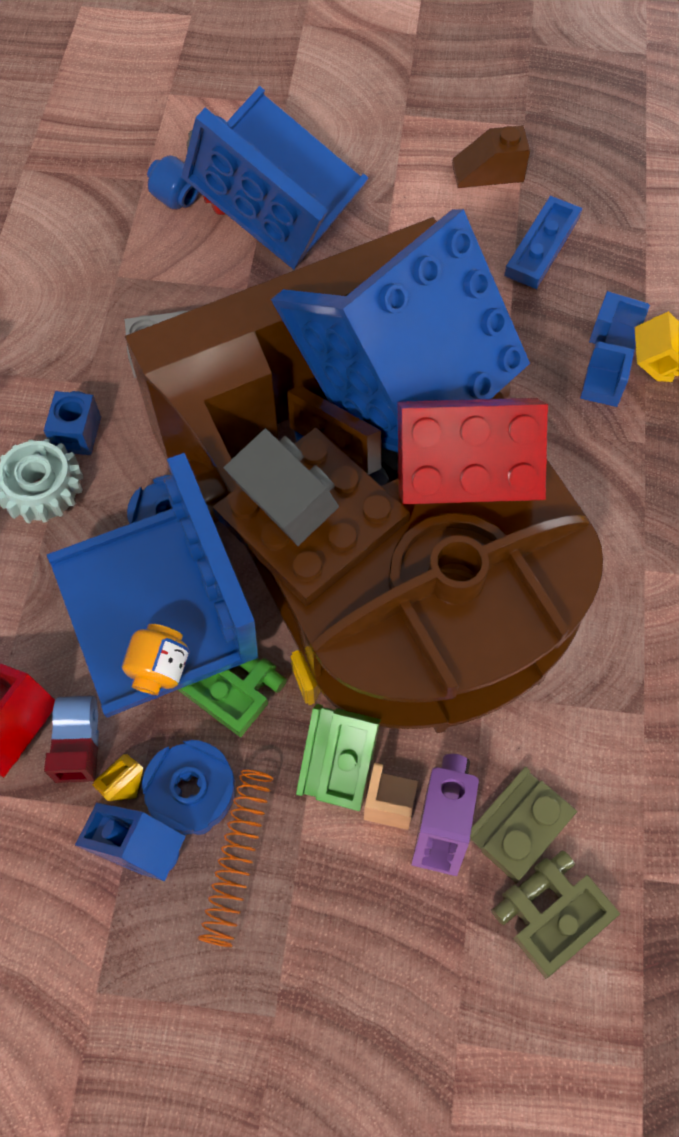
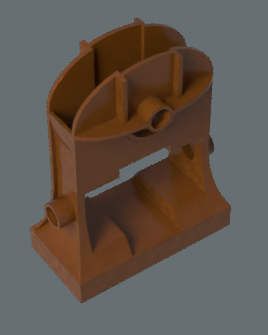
M434 217L125 336L153 435L166 460L185 453L214 524L220 521L214 515L213 506L239 487L223 467L265 428L278 440L277 424L289 419L288 391L302 386L328 401L271 299L283 289L347 296L437 222ZM510 382L491 399L508 398L511 391ZM548 459L546 464V500L403 504L399 495L398 479L382 485L381 487L410 512L409 522L307 607L247 549L317 686L333 706L344 711L381 719V727L397 729L433 727L436 733L446 732L447 727L460 725L495 712L527 693L535 685L539 686L573 641L581 621L594 601L603 572V553L598 534Z

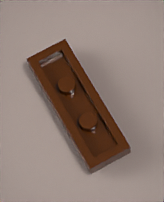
M302 386L288 391L290 428L305 436L316 427L368 475L381 469V430Z

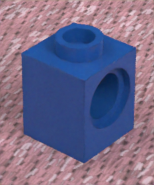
M80 391L54 392L44 427L45 435L51 444L57 446L62 443L67 453L73 452V454L91 456L101 420L94 395Z

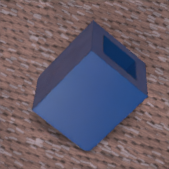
M607 291L589 343L604 342L634 349L636 345L634 327L644 323L650 305Z
M596 342L586 370L580 399L618 407L629 379L635 349Z

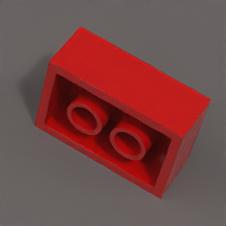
M538 398L398 402V485L402 503L429 504L546 500L548 404Z

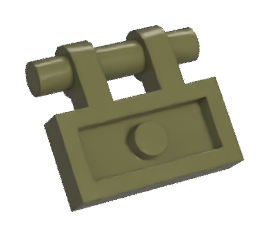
M563 850L551 860L544 858L534 867L535 873L519 887L512 885L502 894L504 899L491 909L494 917L503 926L516 915L524 921L527 927L513 939L545 979L549 978L620 915V912L588 875L572 886L564 874L575 866V863ZM549 888L559 899L541 914L532 904V901Z

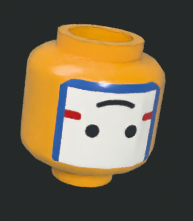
M148 624L147 629L138 630L132 635L122 663L123 672L128 677L134 679L132 688L147 694L158 695L160 688L170 689L179 684L189 655L187 645L181 641L183 635L180 632L166 626Z

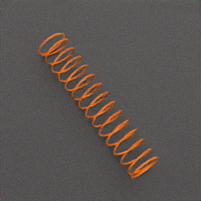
M244 769L241 771L242 775L239 776L245 785H240L236 788L237 792L242 796L236 797L233 801L240 808L230 811L231 815L237 820L227 823V826L234 832L224 835V838L233 845L221 847L222 852L230 857H223L218 860L221 866L229 870L216 871L215 876L225 882L211 885L215 891L223 895L208 897L212 904L221 908H208L205 910L208 916L221 922L205 921L201 923L205 929L218 934L198 936V939L203 942L233 947L231 943L209 937L234 940V937L212 930L204 924L238 926L235 923L217 918L207 911L241 913L240 911L222 906L210 898H229L244 901L243 898L235 897L216 889L214 885H231L247 888L245 885L228 881L217 875V873L231 872L250 876L249 873L238 871L222 864L220 860H239L253 863L251 860L233 856L224 851L223 848L238 847L256 851L255 848L234 843L226 836L243 835L259 839L256 835L242 833L229 825L230 823H246L262 827L259 823L244 821L232 813L233 811L243 810L258 815H265L262 811L242 807L235 801L236 799L246 798L260 803H268L265 799L250 797L239 791L240 787H252L265 792L271 791L267 787L251 785L243 781L242 776L262 782L273 781L272 776L257 770ZM248 775L264 776L271 780L258 779Z

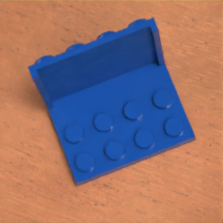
M259 86L228 121L220 116H215L206 107L197 115L181 178L294 270L362 189L368 177L364 173L360 176L265 96V90Z
M452 209L347 296L283 289L271 299L328 401L381 430L382 448L398 452V402L491 399L530 364L464 209Z
M185 453L167 459L171 476L164 478V483L169 494L168 498L172 509L46 554L96 688L103 713L107 718L258 658L254 618ZM148 624H158L180 632L183 635L181 641L189 649V655L179 684L170 689L160 688L158 695L147 694L132 688L134 679L128 677L122 670V663L132 635L138 630L147 629Z

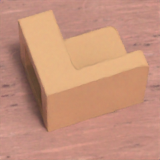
M374 763L365 803L364 820L408 830L418 781L383 774V764Z

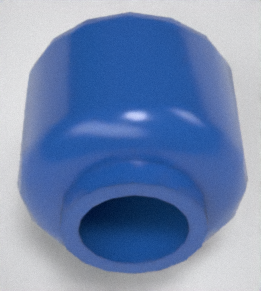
M169 155L161 160H155L150 165L147 172V177L149 178L148 191L170 209L187 208L193 204L199 192L181 178L185 163L179 158Z

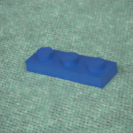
M550 195L506 265L504 276L537 289L580 219L582 208Z

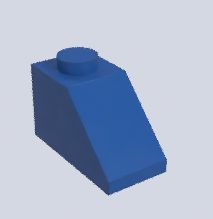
M96 802L75 846L138 874L165 881L169 871L178 861L179 850L186 836L144 812Z

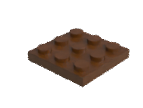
M316 427L298 440L295 445L304 455L300 462L308 470L316 465L333 482L335 487L330 493L339 505V508L299 546L240 487L213 506L215 517L306 607L409 522L410 512Z

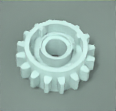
M31 439L28 442L14 445L10 451L0 457V506L2 509L6 508L14 519L21 515L26 523H31L32 520H42L45 523L53 517H61L69 506L76 504L74 501L75 495L82 493L83 489L79 480L83 479V474L73 452L67 453L62 443L55 446L51 444L49 439L44 441H33Z

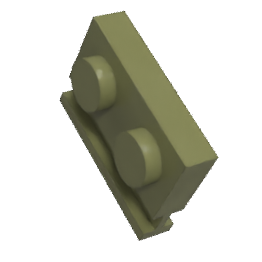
M524 767L473 825L469 841L477 845L487 858L517 884L578 811L542 780L539 781L530 774V770L527 767Z

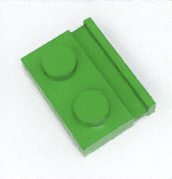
M316 704L312 710L296 795L303 796L306 794L316 797L318 801L360 811L364 803L381 719L337 708L333 710L325 708L321 704Z

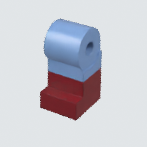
M57 697L53 707L50 753H46L44 772L55 783L94 782L96 780L99 739L96 697Z

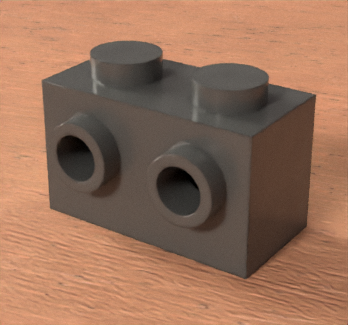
M265 428L223 468L266 515L299 546L339 508V505L330 493L335 485L316 465L308 470L300 462L304 455L289 438L284 436L278 441Z

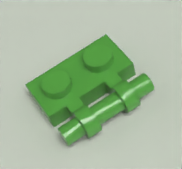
M256 658L239 665L249 672L244 680L231 671L226 670L178 689V691L241 738L268 705V699L258 692L259 688L267 685L278 693L287 682L284 676L275 671L276 665L266 658L262 660Z

